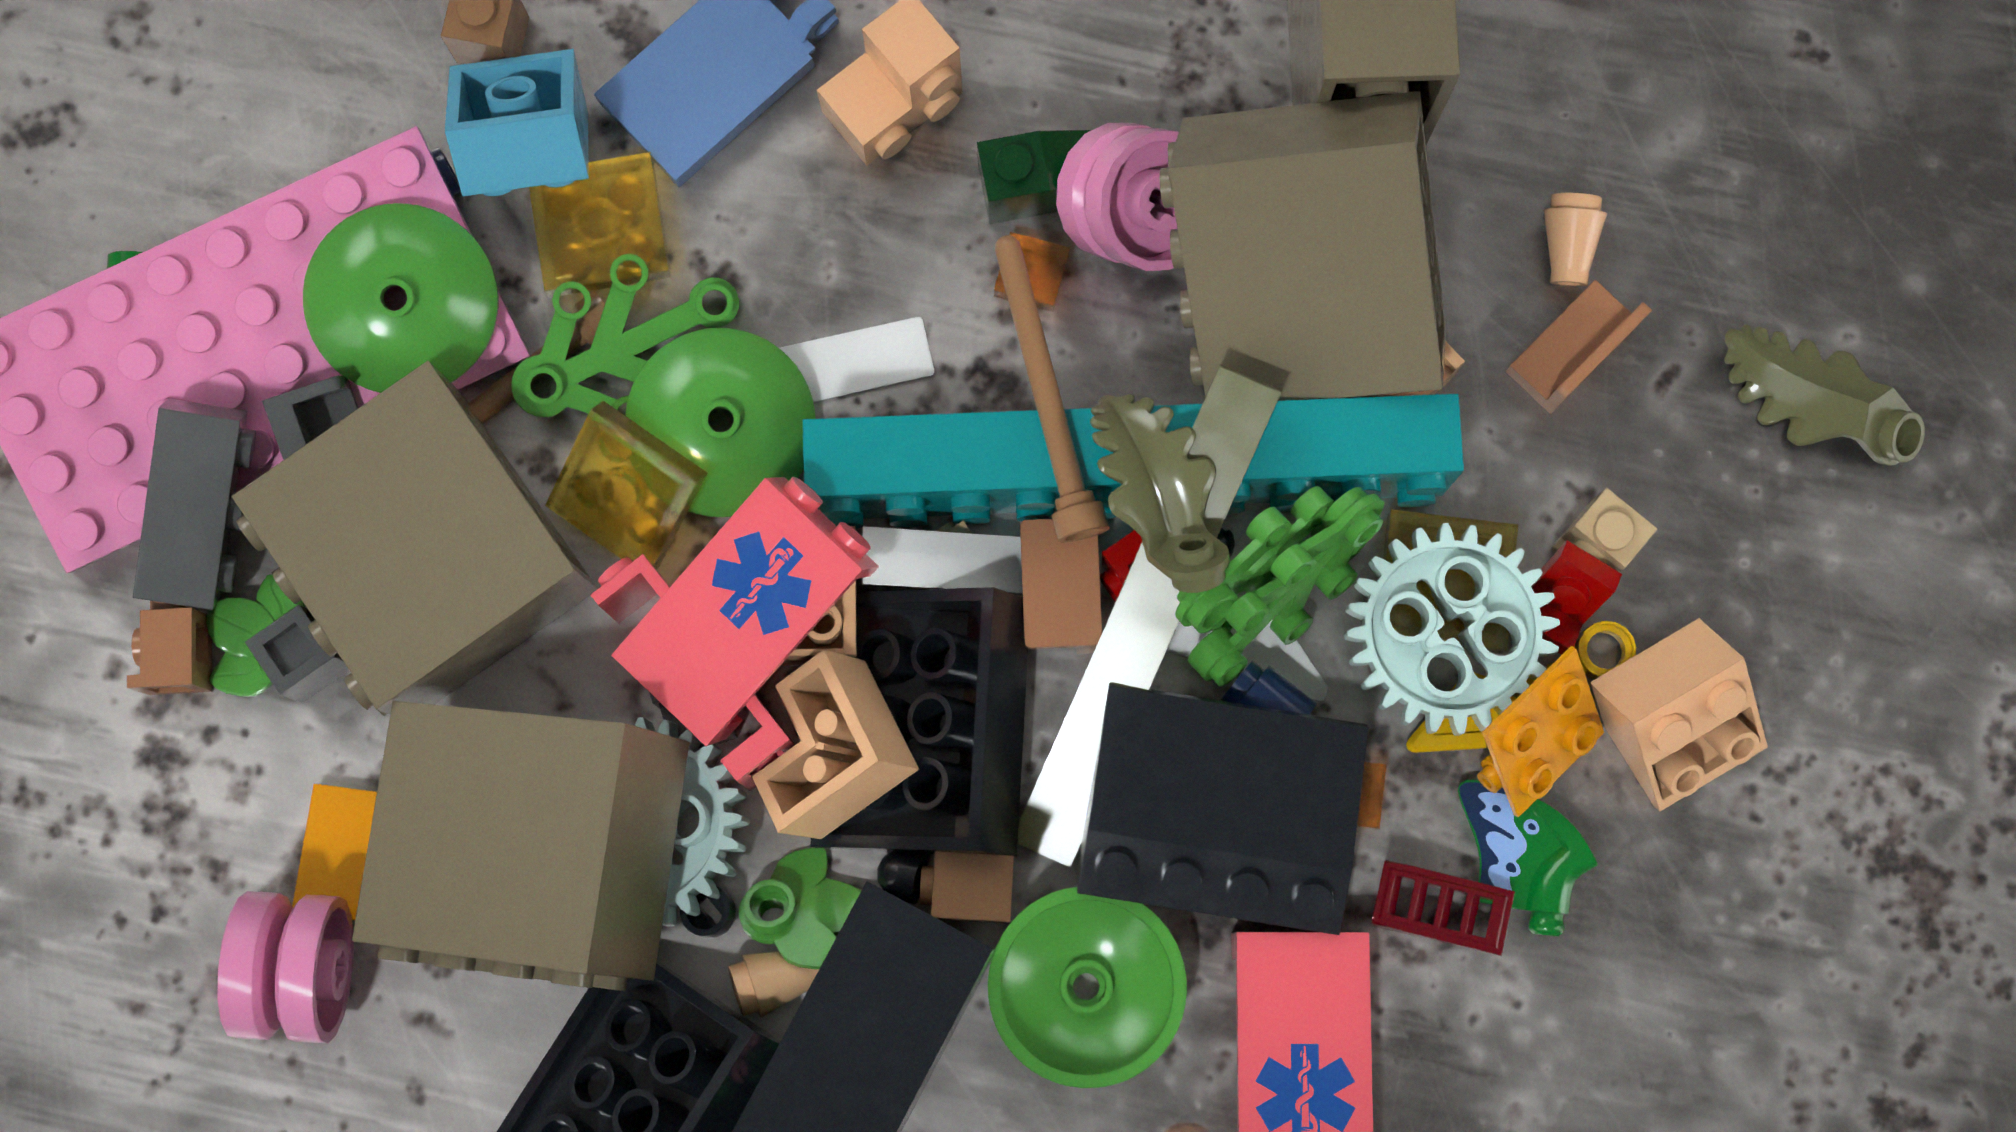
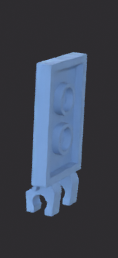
M699 0L596 91L594 96L602 107L680 188L815 67L813 58L810 56L816 50L814 46L839 23L838 18L834 15L836 8L829 0H806L795 9L790 20L774 5L777 0Z

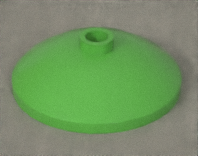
M393 203L359 211L344 219L324 237L312 255L306 271L303 286V309L312 340L325 360L337 372L353 383L368 390L381 393L426 361L434 365L450 383L464 375L482 356L491 340L497 322L499 295L495 274L487 255L476 239L465 228L433 209L419 205ZM392 286L402 287L407 295L406 304L396 311L390 310L384 302L385 292Z
M708 328L697 330L672 340L659 349L646 362L637 375L628 397L625 427L628 447L639 472L660 496L673 505L698 515L731 517L764 478L785 477L789 481L792 477L798 478L804 469L802 419L816 418L813 398L802 373L781 349L768 340L746 331L732 328ZM723 408L732 414L734 422L729 430L716 432L709 426L708 417L715 409Z
M1077 887L1062 889L1041 897L1022 910L1005 929L996 945L988 975V999L993 1021L999 1035L1012 1054L1031 1071L1047 1080L1077 1088H1100L1124 1082L1152 1065L1165 1052L1178 1031L1183 1018L1187 995L1184 962L1178 945L1169 929L1153 911L1142 903L1077 893ZM1081 974H1090L1098 982V992L1091 999H1080L1073 990L1074 981Z

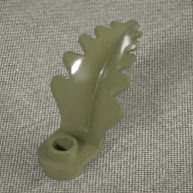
M1747 324L1743 325L1740 330L1731 328L1727 331L1725 342L1728 351L1724 362L1726 364L1735 363L1729 373V381L1732 384L1747 382L1738 393V399L1742 403L1748 404L1765 397V401L1758 413V421L1768 426L1784 419H1790L1787 439L1791 443L1805 446L1832 438L1847 437L1857 441L1873 461L1888 466L1899 462H1908L1920 451L1925 436V426L1922 417L1918 413L1912 412L1893 387L1871 381L1851 353L1836 351L1824 362L1815 343L1808 339L1801 340L1794 352H1792L1787 337L1779 331L1773 333L1771 342L1769 341L1767 330L1760 326L1756 327L1754 332H1752L1751 327Z
M1132 394L1121 397L1112 395L1102 396L1098 400V405L1091 409V413L1094 416L1090 419V423L1093 428L1102 430L1092 434L1094 442L1098 446L1113 452L1098 460V468L1109 478L1121 483V486L1108 496V505L1111 512L1141 536L1147 560L1163 574L1171 578L1175 589L1187 593H1198L1219 586L1225 580V569L1230 563L1228 547L1209 533L1204 524L1203 514L1214 482L1215 468L1207 458L1190 460L1187 458V454L1196 438L1195 432L1188 426L1171 432H1165L1174 416L1173 410L1170 407L1164 406L1151 413L1154 408V400L1144 397L1134 402L1135 396Z

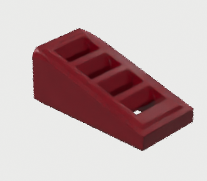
M1385 860L1371 924L1373 927L1502 956L1515 891ZM1402 880L1414 883L1407 918L1395 915ZM1428 886L1441 889L1433 925L1420 922ZM1454 892L1467 895L1459 931L1447 928ZM1480 898L1493 901L1485 938L1472 935Z

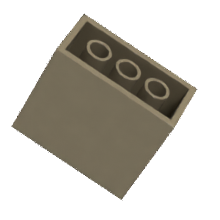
M1287 0L1292 105L1420 91L1425 142L1427 145L1460 76L1456 0Z
M1420 91L1183 118L1176 142H1169L1168 167L1160 169L1159 180L1164 208L1174 207L1177 229H1171L1170 252L1174 269L1184 268L1187 289H1181L1180 312L1184 328H1194L1197 347L1190 349V372L1193 385H1203L1206 397L1221 364L1281 390L1278 401L1334 399L1443 389L1446 324Z
M429 361L423 363L231 496L244 514L236 520L244 536L259 552L267 548L278 564L279 568L273 571L272 575L280 589L294 604L302 600L315 620L308 624V629L316 642L330 657L338 653L351 673L344 678V681L352 695L363 708L368 710L374 706L383 716L391 714L393 701L435 705L598 589L476 415L473 416L468 408L470 406L462 393Z
M393 701L352 941L379 945L377 958L409 963L419 962L433 964L435 967L465 971L476 970L490 972L492 975L513 978L547 980L555 984L577 987H596L626 991L628 978L654 981L690 742L627 723Z

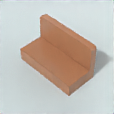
M1595 279L1505 372L1546 411L1552 414L1651 313L1652 309L1642 302L1631 313Z
M1052 519L1022 521L1020 524L1025 646L1028 649L1076 648V654H1093L1102 635L1098 535L1083 540L1060 543L1058 542Z

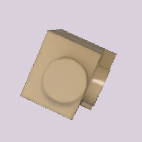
M1606 488L1588 503L1553 545L1551 550L1556 553L1568 540L1620 572L1627 567L1656 532L1657 528L1611 490Z

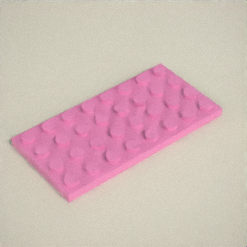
M415 126L0 318V446L66 573L74 572L140 541L158 408L168 398L248 411L245 429L256 431L255 448L250 469L239 467L237 492L283 461L262 401L334 376H343L325 360L313 342L307 328L303 309L304 278L309 262L320 242L336 225L364 209L383 204L401 203L419 205L440 212L456 221L471 234L420 128ZM392 286L385 292L384 302L390 310H399L406 304L407 295L402 287ZM499 289V309L494 333L478 361L464 375L452 382L457 390H461L523 361L531 355ZM349 380L359 408L380 394Z

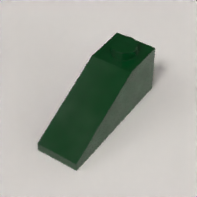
M1091 130L1034 131L977 142L978 169L989 224L1058 212L1056 206L1057 179L1068 152L1085 133Z

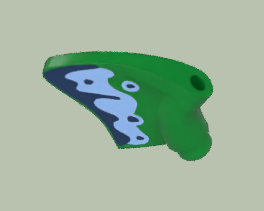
M1465 780L1461 782L1458 788L1459 799L1478 849L1480 864L1478 882L1515 891L1512 909L1531 911L1528 922L1529 931L1532 934L1559 937L1565 929L1564 914H1569L1575 881L1584 873L1598 866L1586 841L1568 819L1540 799H1537L1523 814L1516 817L1513 815L1503 788L1497 793H1492L1478 780ZM1480 898L1479 902L1489 905L1493 904V901Z

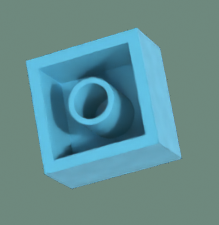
M574 49L449 67L445 134L462 197L478 194L500 196L513 189L541 185L563 187L576 180L589 179L588 110Z

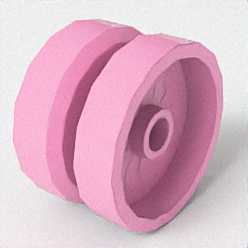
M1106 123L1085 133L1068 152L1057 179L1056 206L1064 231L1079 249L1100 259L1123 263L1129 267L1144 271H1161L1174 268L1170 252L1171 229H1177L1174 207L1164 208L1159 177L1160 169L1168 167L1169 142H1176L1178 131L1151 128L1135 123Z
M247 891L237 899L229 915L223 935L218 966L217 1000L220 1021L227 1036L239 1039L269 1040L282 1027L289 1040L328 1044L337 1035L345 1015L350 994L354 961L352 914L347 900L340 896L306 894L293 908L289 898L281 893Z

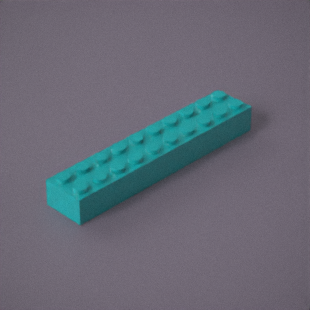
M1459 394L1277 401L1227 515L1244 512L1245 504L1270 503V507H1276L1280 512H1291L1295 502L1306 491L1315 486H1320L1334 502L1347 491L1355 487H1361L1368 495L1375 493L1380 498H1397V505L1400 507H1423L1435 504L1436 496H1443L1464 471ZM1202 404L1156 405L1151 413L1164 406L1170 407L1173 410L1174 416L1165 432H1171L1186 426L1192 428ZM1092 408L1064 409L1086 491H1093L1096 501L1103 502L1107 519L1115 518L1116 516L1111 512L1108 505V496L1116 488L1120 487L1121 483L1103 474L1097 465L1100 458L1113 452L1098 446L1092 438L1094 432L1102 431L1093 428L1090 423V419L1094 416L1091 413ZM1037 410L802 419L804 483L821 498L823 503L818 509L836 526L840 522H844L849 526H855L857 529L864 526V519L889 518L890 526L917 527L927 524V516L953 515V523L955 524L964 521L966 525L988 523L991 521V514L1016 513V520L1022 522L1024 520L1052 519V514H1054V511H1057L1055 500L1060 498Z

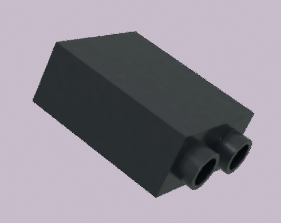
M866 881L732 1132H902L991 963L995 951L991 947Z

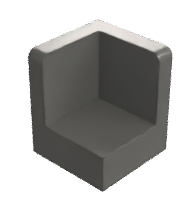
M334 376L262 401L283 460L359 408L350 382L345 376Z
M297 605L245 641V644L278 693L298 702L308 700L349 671L338 653L330 657L316 642L308 629V624L315 619L310 611L301 605Z

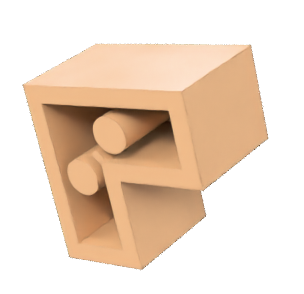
M899 0L862 28L866 53L817 89L822 113L866 166L879 156L882 159H888L901 151L911 139L910 132L927 119H930L931 122H936L944 118L956 107L960 100L959 95L963 93L960 48L920 0Z
M823 649L775 685L801 740L752 776L778 833L822 839L919 770L864 660Z

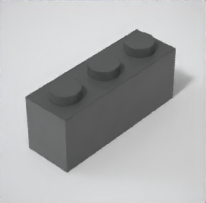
M170 398L158 408L132 598L213 610L221 596V592L232 593L237 572L238 555L227 553L230 529L241 531L236 520L244 514L231 496L237 493L239 467L249 469L251 467L256 440V431L245 429L248 411Z

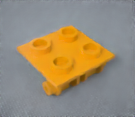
M1570 646L1482 732L1490 755L1481 761L1483 769L1477 774V778L1492 793H1497L1503 788L1513 815L1516 817L1523 814L1537 799L1545 796L1552 788L1554 782L1580 756L1587 754L1604 734L1577 649L1573 646Z
M313 784L292 904L293 908L306 894L340 896L347 900L352 920L356 919L377 792Z

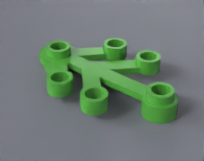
M621 255L614 260L610 268L612 285L591 348L566 360L576 321L589 311L591 296L586 287L578 282H565L561 284L553 294L552 302L555 312L541 354L528 357L514 371L511 388L515 401L525 412L537 417L554 416L566 407H570L611 421L616 429L626 433V427L617 419V410L622 404L628 402L629 395L616 399L577 383L600 372L634 382L647 360L634 355L698 324L709 328H719L730 323L735 318L739 309V297L735 288L729 282L720 278L704 279L692 288L687 302L623 332L636 291L641 289L648 279V268L644 260L637 255ZM633 261L640 267L641 278L635 285L627 286L618 280L616 271L622 262ZM566 289H577L583 294L584 306L579 312L567 313L561 308L559 303L560 295ZM716 290L724 295L726 307L722 313L710 315L704 310L702 299L708 291ZM546 373L554 378L556 390L550 397L540 398L533 393L531 381L537 374Z
M1315 486L1306 491L1293 505L1291 514L1297 520L1294 524H1291L1276 507H1269L1258 514L1246 530V535L1252 542L1229 563L1225 569V580L1219 586L1198 593L1179 591L1177 600L1180 603L1175 612L1177 620L1185 627L1193 626L1198 633H1206L1210 630L1213 632L1220 627H1227L1229 631L1232 630L1233 627L1226 621L1225 614L1230 606L1239 599L1237 594L1243 591L1246 593L1255 591L1274 580L1276 577L1270 571L1274 561L1292 545L1304 542L1305 540L1303 539L1310 532L1312 537L1326 528L1322 524V519L1334 503V500L1320 486ZM1366 543L1354 549L1349 561L1362 550Z
M1355 487L1339 497L1330 506L1322 519V524L1326 528L1304 542L1292 545L1281 553L1270 569L1276 578L1259 589L1244 594L1230 606L1225 614V619L1237 632L1233 635L1227 627H1220L1208 634L1190 653L1188 657L1190 665L1205 681L1214 680L1218 686H1224L1235 679L1246 667L1248 660L1242 654L1244 648L1272 619L1270 629L1285 645H1289L1299 639L1313 623V618L1305 611L1304 606L1314 584L1329 600H1333L1343 594L1356 580L1358 573L1348 564V561L1354 549L1368 542L1381 528L1383 519L1380 517V514L1384 508V501L1375 493L1368 495L1361 487Z

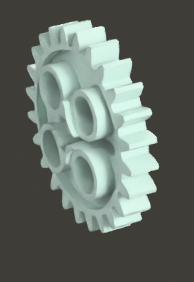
M1443 523L1438 528L1436 542H1431L1426 532L1422 528H1417L1412 533L1413 549L1411 551L1398 539L1393 540L1388 545L1393 563L1391 564L1383 558L1374 556L1368 565L1378 580L1359 578L1354 584L1355 589L1365 596L1367 601L1350 603L1345 611L1352 617L1362 620L1361 626L1350 629L1344 634L1345 640L1363 643L1364 650L1349 660L1350 666L1369 665L1372 671L1361 684V688L1367 690L1381 685L1386 692L1381 698L1378 708L1384 710L1399 701L1404 705L1401 724L1405 726L1411 723L1419 713L1425 714L1426 732L1429 734L1437 732L1443 718H1448L1454 736H1460L1465 733L1467 717L1469 716L1472 717L1480 731H1484L1492 723L1490 709L1493 708L1500 715L1512 703L1511 696L1518 698L1529 687V684L1526 682L1528 678L1536 680L1547 670L1542 664L1537 662L1538 656H1551L1558 653L1559 647L1552 642L1542 639L1543 632H1547L1560 625L1559 619L1541 616L1540 611L1541 607L1555 598L1554 593L1543 592L1535 594L1531 587L1542 575V570L1539 568L1522 574L1517 567L1525 551L1520 548L1505 558L1499 554L1502 535L1498 533L1484 546L1477 544L1478 534L1475 525H1470L1465 530L1460 541L1454 540L1449 523ZM1460 569L1472 577L1475 583V593L1471 600L1460 601L1453 598L1447 592L1445 587L1447 571ZM1418 581H1425L1439 611L1448 622L1454 621L1457 618L1463 622L1465 629L1458 634V638L1470 655L1478 663L1482 664L1486 670V677L1484 679H1480L1475 675L1470 660L1457 639L1450 638L1444 642L1440 638L1437 631L1445 624L1444 620L1432 603L1424 595L1420 594L1416 587ZM1407 604L1419 612L1422 619V627L1418 635L1404 636L1392 627L1390 612L1393 606ZM1498 623L1509 631L1512 638V646L1506 656H1497L1485 648L1482 642V630L1485 624ZM1444 658L1456 667L1458 682L1452 691L1438 690L1430 683L1427 677V667L1431 659Z
M643 717L637 718L635 726L655 732L651 721ZM665 719L657 730L658 733L678 738L679 735L678 725ZM688 729L679 737V739L690 742L679 816L688 807L695 806L699 812L700 819L695 832L687 838H681L678 830H676L674 847L683 855V862L680 865H676L672 859L662 922V925L668 927L676 926L677 906L686 914L693 916L700 914L699 903L696 895L699 893L711 898H719L720 894L713 878L717 873L729 877H735L737 874L735 869L725 861L727 852H746L747 848L740 841L731 838L732 830L750 824V819L732 813V806L747 798L746 792L738 788H726L725 785L733 779V776L723 764L713 767L719 759L722 750L713 744L703 746L698 750L701 741Z

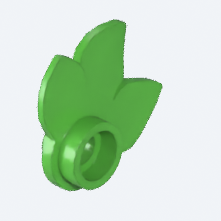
M267 575L261 583L256 601L245 598H226L218 601L213 610H207L206 625L208 633L215 645L225 652L213 669L209 681L216 689L226 694L255 697L273 685L245 644V641L297 605L305 607L302 600L294 604L280 589L273 575Z
M824 848L802 849L782 858L770 879L754 884L747 891L739 906V919L743 930L750 938L763 944H775L781 956L788 963L800 968L820 969L836 939L835 936L840 932L861 890L850 884L826 878L828 859ZM771 908H779L784 911L783 915L776 920L764 921L761 919L762 915Z

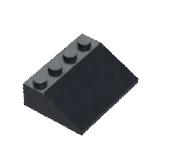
M995 587L856 592L857 656L853 658L866 662L919 770L824 838H811L810 847L886 852L914 851L927 854H935V851L1017 857L1028 648L1025 646L1023 597Z
M1109 683L1076 866L1077 893L1339 935L1352 873L1369 730L1368 725L1153 689L1148 691Z
M657 961L654 981L628 978L626 991L596 987L587 989L497 1132H732L780 1041Z

